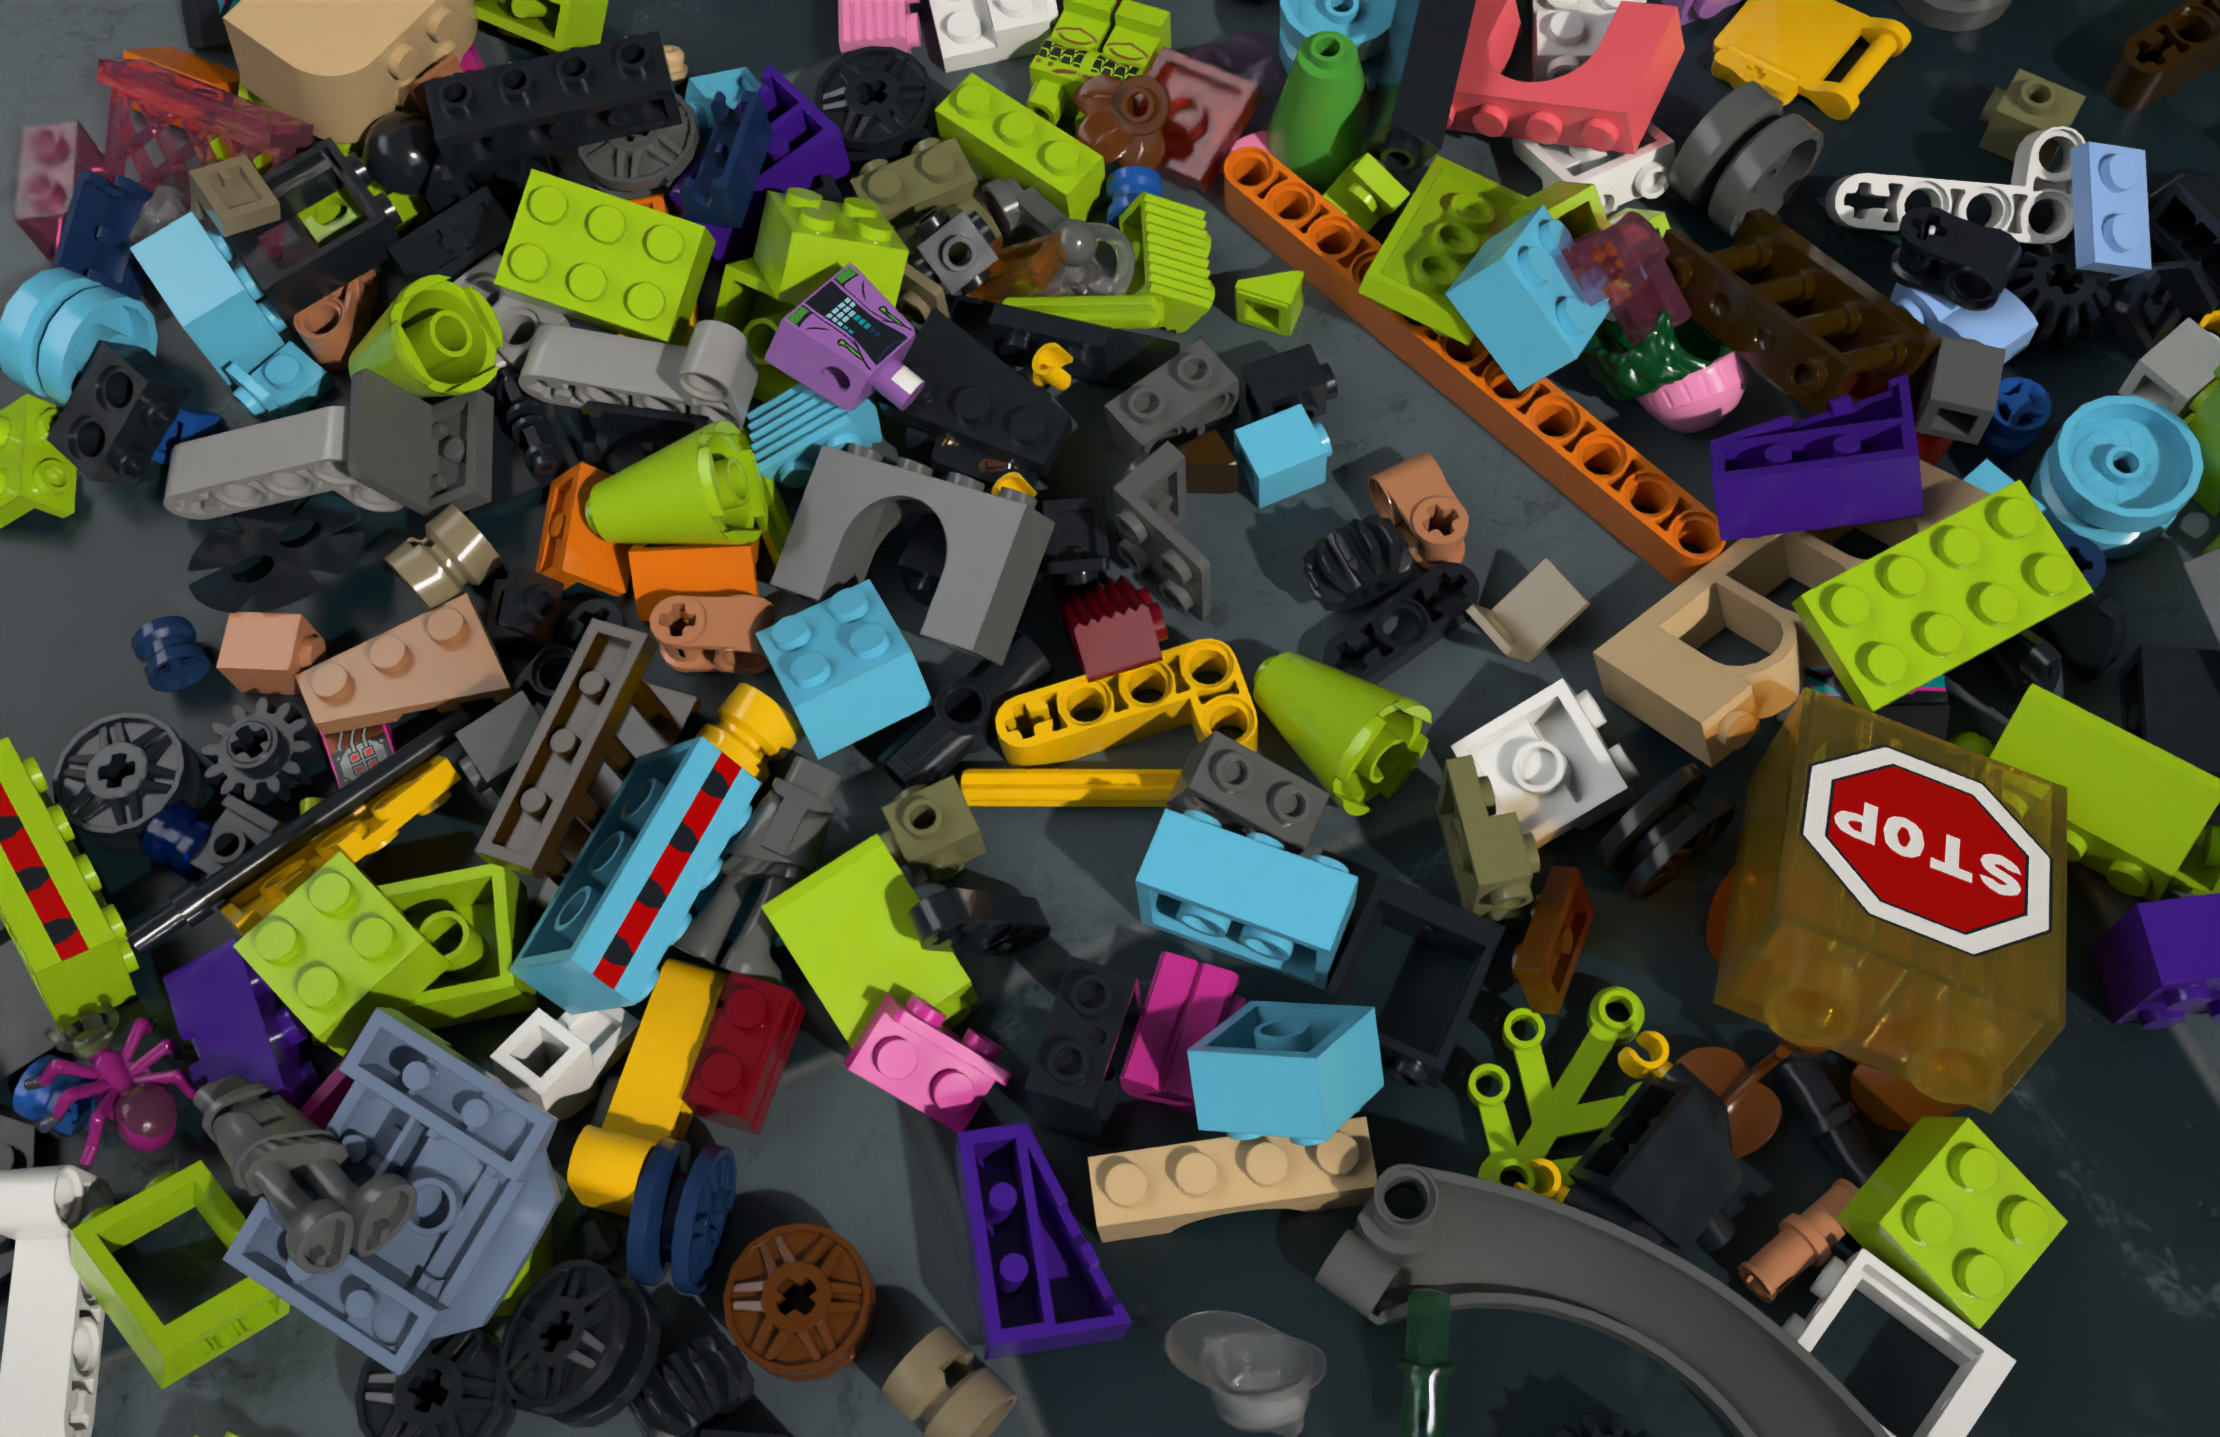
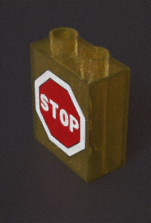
M1805 687L1749 779L1713 1003L1767 1024L1778 1036L1791 1043L1807 1047H1825L1908 1080L1918 1091L1932 1099L1951 1104H1968L1992 1114L2066 1026L2067 787Z

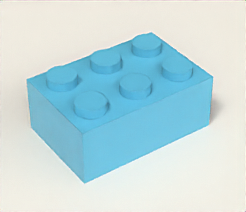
M1165 808L1135 880L1141 922L1326 991L1354 919L1358 877L1349 874L1348 868L1335 859L1322 855H1313L1310 859L1284 851L1285 847L1282 843L1265 834L1250 832L1245 837L1221 828L1222 825L1218 820L1203 812L1185 810L1183 814Z

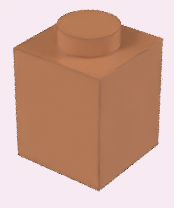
M229 613L216 668L241 693L302 695L295 675L326 661L327 650L325 640L302 614Z

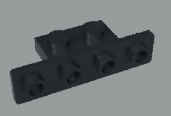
M963 295L955 298L949 314L950 320L1004 363L1026 368L1032 365L1033 357L1038 349L1047 343L1054 342L1073 356V362L1062 367L1071 375V378L1127 390L1180 353V344L1176 341L1120 329H1111V327Z

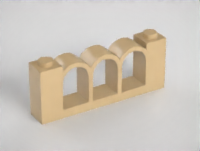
M1920 459L1924 516L1898 519L1891 522H1872L1831 527L1825 530H1806L1766 535L1759 538L1739 539L1593 651L1605 697L1713 768L1734 750L1745 746L1752 736L1761 730L1759 719L1774 716L1793 704L1803 691L1806 680L1804 667L1820 668L1829 666V663L1798 613L1776 605L1764 598L1766 595L1790 577L1813 589L1866 561L1865 559L1847 555L1831 546L1853 528L1892 547L1991 494ZM1726 627L1771 655L1757 663L1731 666L1716 662L1697 651V649Z

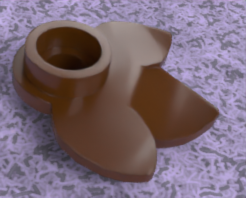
M1108 74L1091 77L1082 83L1072 95V99L1087 117L1080 124L1075 139L1104 157V164L1118 160L1121 168L1126 166H1144L1156 171L1166 152L1161 128L1168 120L1171 111L1170 95L1164 84L1158 79L1147 75H1137L1122 81ZM1138 94L1144 95L1149 104L1147 112L1141 117L1134 112L1132 106L1133 100Z

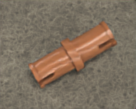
M1840 1178L1800 1215L1791 1213L1779 1223L1780 1233L1747 1262L1745 1261L1737 1267L1740 1271L1738 1274L1746 1287L1757 1298L1769 1304L1809 1266L1818 1268L1827 1262L1832 1255L1830 1248L1848 1233L1835 1218L1860 1189L1850 1181Z

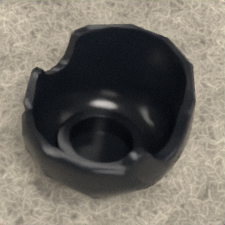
M396 111L395 113L384 115L371 126L365 141L362 163L372 180L384 188L406 195H426L430 175L439 153L434 137L431 116L414 111Z

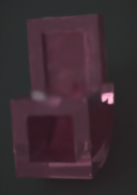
M1628 212L1572 240L1561 251L1590 307L1609 298L1608 303L1631 347L1643 342L1647 334L1655 327L1659 310L1665 309L1669 313L1673 328L1686 322L1692 315L1664 260L1670 254L1668 247L1653 225L1637 212Z

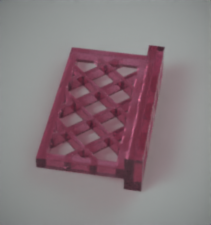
M99 58L97 81L112 87L103 177L114 183L116 174L124 176L126 160L131 157L142 179L138 184L153 194L161 195L168 200L163 216L167 219L176 221L192 211L189 169L185 162L195 154H197L203 167L213 162H219L210 145V142L219 135L223 136L233 158L246 154L256 170L253 159L262 152L273 155V170L294 158L296 147H311L314 124L144 59ZM132 101L138 103L148 123L138 133L130 120ZM177 118L180 119L190 139L181 149H178L168 129V126ZM154 137L166 160L156 169L144 148V145ZM170 174H173L184 196L175 204L171 202L162 184V181ZM210 217L202 220L198 219L206 232L216 227ZM287 220L264 233L263 240L257 238L271 260L282 259Z

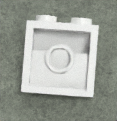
M929 0L946 73L1039 53L1044 41L1051 36L1050 27L1056 26L1059 20L1056 0Z
M1530 0L1533 82L1555 79L1580 67L1597 50L1620 2L1646 3V0Z
M1651 121L1635 155L1611 151L1599 152L1593 149L1559 144L1547 145L1536 141L1512 138L1513 153L1542 179L1543 189L1557 181L1595 184L1607 218L1615 213L1618 206L1637 198H1657L1670 185L1669 174L1675 160V144L1669 136Z
M1563 678L1451 745L1456 757L1473 756L1478 777L1486 775L1489 777L1496 802L1495 815L1516 812L1522 834L1531 832L1536 841L1537 848L1542 847L1574 827L1582 831L1638 798L1630 785V782L1640 777L1633 762L1620 743L1608 748L1597 730L1598 727L1607 722L1598 704L1587 689L1576 695L1575 691Z

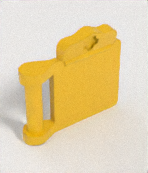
M1748 0L1714 39L1713 51L1716 54L1712 62L1711 73L1716 78L1728 82L1734 90L1740 85L1755 81L1783 101V106L1788 105L1797 94L1809 98L1827 116L1835 120L1844 121L1856 110L1860 104L1858 96L1890 57L1899 56L1911 41V33L1899 21L1870 17L1835 0ZM1860 35L1870 44L1840 83L1823 81Z

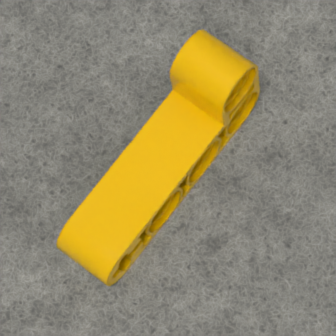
M1208 638L1161 651L1163 661L1088 683L1085 675L1014 696L1005 701L998 709L995 724L1002 754L1008 764L1015 769H1045L1190 723L1193 726L1198 743L1222 726H1236L1243 730L1244 734L1234 741L1256 752L1258 748L1257 714L1234 652L1224 642ZM1203 671H1215L1224 676L1215 684H1203L1194 679L1196 675ZM1146 689L1157 690L1164 694L1153 703H1142L1134 699L1137 693ZM1092 707L1103 712L1099 718L1091 722H1081L1073 718L1083 708ZM1052 719H1060L1061 730L1055 731ZM1031 728L1034 736L1023 739L1020 731Z
M673 958L667 959L662 966L602 1128L592 1125L585 1126L573 1147L567 1171V1182L582 1205L630 1217L639 1179L647 1159L657 1143L667 1136L685 1139L694 1112L681 1098L716 1009L724 1005L721 996L730 973Z

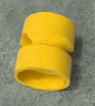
M740 682L717 710L720 723L718 725L706 724L695 738L703 736L759 780L761 782L760 788L771 775L767 766L768 762H781L804 732L798 722L773 699L760 690Z

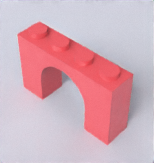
M1476 0L1446 127L1447 130L1477 133L1489 137L1536 141L1547 145L1559 144L1588 148L1599 152L1611 151L1635 155L1685 50L1678 6L1621 1L1600 45L1584 64L1572 72L1555 79L1540 82H1523L1502 75L1523 33L1516 0Z

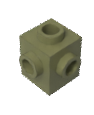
M954 775L930 786L920 784L909 787L900 792L894 798L893 803L882 807L890 830L879 834L899 868L905 865L908 866L916 885L926 880L940 882L949 879L964 868L965 862L987 853L980 829Z

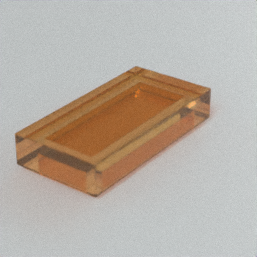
M1054 232L997 250L995 254L999 259L988 267L991 272L990 277L969 294L973 298L1000 303L1007 297H1023L1044 291L1067 257L1062 246V233Z

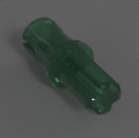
M1415 1289L1408 1295L1405 1356L1397 1359L1398 1369L1404 1371L1401 1424L1398 1429L1399 1435L1403 1437H1418L1420 1409L1426 1410L1425 1437H1446L1444 1425L1447 1375L1455 1372V1364L1448 1360L1452 1300L1448 1293L1436 1289Z

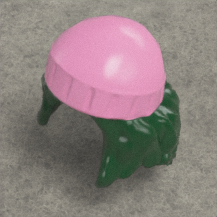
M1677 307L1671 316L1665 309L1659 310L1656 322L1638 321L1634 325H1627L1623 322L1614 323L1611 320L1603 319L1578 357L1580 362L1589 368V376L1600 381L1613 397L1620 400L1636 398L1648 413L1668 429L1683 433L1699 432L1723 421L1739 404L1748 385L1749 371L1744 359Z

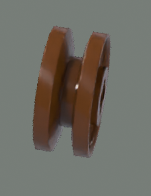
M803 1222L774 1227L750 1242L731 1266L723 1293L726 1326L740 1351L773 1377L799 1383L830 1378L853 1363L872 1338L879 1310L875 1280L855 1247L830 1228ZM798 1290L809 1296L815 1303L813 1309L805 1316L788 1301L793 1293Z

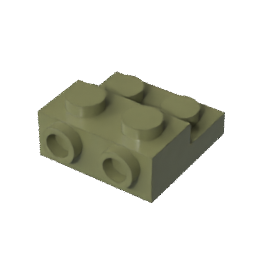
M934 137L926 138L913 147L911 155L892 163L885 159L872 160L860 169L858 177L850 179L854 197L865 199L878 205L879 210L894 227L896 233L909 249L908 264H910L909 261L916 254L905 240L917 232L914 225L924 215L941 205L944 209L953 205L964 210L967 215L975 210L996 237L989 244L994 253L1005 249L1002 234L979 192L977 178L955 137L944 142ZM957 242L950 247L948 256L951 263L968 251L963 242Z
M1472 755L1445 760L1436 810L1462 908L1506 926L1505 930L1518 927L1526 921L1523 906L1533 900V873L1540 871L1539 853L1534 836L1531 832L1522 834L1516 812L1495 815L1496 802L1491 781L1487 775L1478 777Z

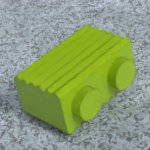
M1142 191L1119 216L1123 295H1160L1165 302V321L1161 327H1165L1167 331L1175 330L1177 334L1184 333L1196 321L1208 313L1215 297L1214 284L1208 279L1210 270L1207 268L1210 261L1207 258L1211 249V236L1207 233L1208 231L1204 230L1207 223L1204 220L1206 211Z

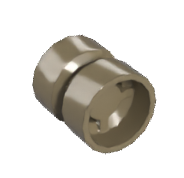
M450 504L425 525L426 537L423 540L409 537L384 558L392 571L428 611L463 595V586L467 583L476 586L481 585L504 566L503 560L488 540L453 504Z
M946 1324L934 1329L911 1349L889 1375L881 1391L909 1422L912 1423L920 1420L926 1422L924 1437H989L1008 1415L1018 1398L1017 1394L989 1367L980 1369L973 1367L975 1353Z

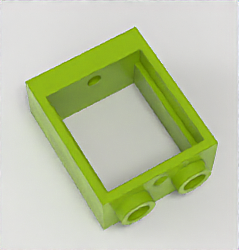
M201 1160L181 1171L170 1170L160 1174L142 1192L116 1206L110 1204L95 1209L85 1216L77 1227L70 1230L72 1267L162 1390L290 1312L289 1303L250 1277H247L164 1326L111 1254L196 1207L227 1249L230 1248L247 1219Z

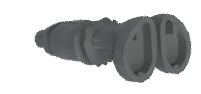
M796 756L785 779L774 778L772 787L775 791L770 790L759 802L735 841L723 851L729 857L722 863L719 874L723 878L700 914L691 919L682 937L672 946L702 961L717 966L725 946L726 936L744 898L754 882L764 883L748 919L737 938L727 950L719 967L729 973L742 974L780 986L782 980L781 970L770 956V947L776 930L761 906L816 872L819 856L825 844L830 817L823 813L833 815L836 810V806L831 803V800L842 780L840 775L810 760Z
M235 1074L204 1085L194 1095V1104L204 1114L202 1127L216 1143L230 1166L235 1185L240 1189L248 1190L251 1196H257L261 1193L266 1196L288 1229L285 1243L289 1258L306 1273L322 1275L334 1272L344 1264L351 1247L360 1257L370 1256L396 1236L411 1218L417 1204V1192L404 1177L397 1174L384 1173L373 1177L361 1187L357 1185L344 1172L351 1162L345 1145L338 1143L331 1132L311 1122L289 1101L278 1094L274 1095L267 1085L261 1083L251 1084L243 1075ZM304 1190L313 1191L319 1200L313 1202Z

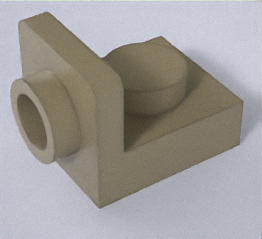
M246 154L220 162H213L204 167L188 171L192 211L200 220L210 217L223 237L281 220L280 202Z

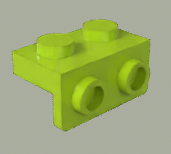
M30 394L23 395L0 410V529L34 508L60 518H67L75 512L77 467L46 440L64 408Z

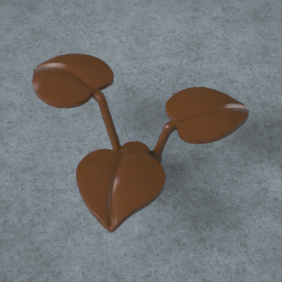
M1753 856L1743 858L1731 869L1716 890L1709 907L1705 930L1707 946L1714 962L1727 976L1736 980H1747L1765 971L1768 982L1789 999L1790 1005L1781 1012L1776 1023V1034L1780 1044L1749 1072L1739 1055L1729 1049L1716 1046L1699 1047L1689 1051L1679 1058L1674 1065L1679 1062L1682 1063L1725 1102L1728 1108L1733 1141L1732 1153L1736 1159L1751 1154L1762 1147L1776 1131L1782 1114L1781 1103L1771 1089L1758 1081L1790 1054L1799 1058H1813L1836 1046L1847 1060L1858 1063L1848 1080L1850 1097L1864 1118L1885 1130L1909 1132L1922 1116L1948 1117L1981 1100L1982 1093L1971 1069L1959 1052L1936 1030L1915 1018L1897 1014L1873 1018L1862 1030L1860 1037L1861 1051L1855 1049L1850 1043L1849 1035L1843 1032L1844 1019L1839 1008L1825 997L1818 995L1805 996L1802 988L1792 986L1778 972V970L1791 971L1802 967L1812 958L1821 939V925L1819 916L1811 901L1799 888L1772 872Z

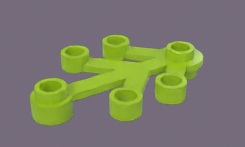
M1612 986L1602 989L1594 996L1586 1014V1023L1590 1031L1554 1089H1552L1541 1048V1042L1545 1034V1023L1538 1013H1532V1010L1529 1008H1518L1508 1014L1502 1027V1039L1505 1045L1513 1051L1532 1124L1517 1146L1504 1104L1510 1090L1508 1074L1504 1069L1495 1064L1486 1063L1476 1067L1471 1072L1467 1083V1095L1470 1101L1478 1107L1490 1153L1480 1166L1477 1178L1501 1184L1500 1175L1505 1171L1513 1170L1519 1172L1524 1177L1526 1185L1532 1191L1545 1193L1548 1188L1546 1175L1542 1171L1532 1168L1527 1163L1532 1159L1545 1158L1556 1139L1604 1130L1643 1082L1632 1085L1623 1096L1583 1104L1578 1103L1612 1047L1627 1044L1638 1034L1644 1022L1645 1012L1643 1004L1636 994L1626 988ZM1612 1002L1623 1004L1629 1012V1019L1624 1022L1613 1021L1606 1014L1605 1006ZM1518 1021L1528 1022L1533 1026L1536 1036L1529 1041L1519 1040L1511 1031L1512 1024ZM1490 1076L1498 1081L1501 1092L1494 1097L1483 1096L1476 1088V1081L1481 1077ZM1582 1156L1551 1160L1560 1171L1562 1183L1568 1187L1576 1184L1568 1175V1172Z

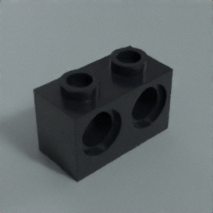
M101 341L46 440L91 481L136 485L141 475L148 469L151 458L168 428L176 420L179 409L191 388L147 349Z

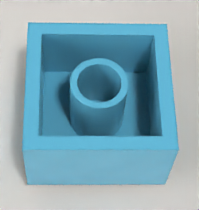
M1544 205L1536 208L1488 239L1445 293L1519 392L1576 360L1615 303L1603 276L1588 266L1574 247L1569 230L1562 222L1554 219Z
M192 211L130 247V250L183 329L231 390L236 388L237 385L225 371L230 364L235 362L248 375H251L285 345L278 334L287 328L285 322L268 298L258 303L256 302L265 294L241 259L230 265L229 262L238 257L231 245L217 227L206 232Z
M870 579L851 588L840 590L832 597L795 615L784 617L774 625L755 633L818 760L934 704L912 650Z
M1249 1001L1187 1050L1198 1130L1226 1132L1227 1136L1234 1140H1251L1264 1135L1288 1137L1291 1143L1300 1146L1324 1143L1346 1121L1360 1111L1361 1107L1384 1086L1375 1007Z

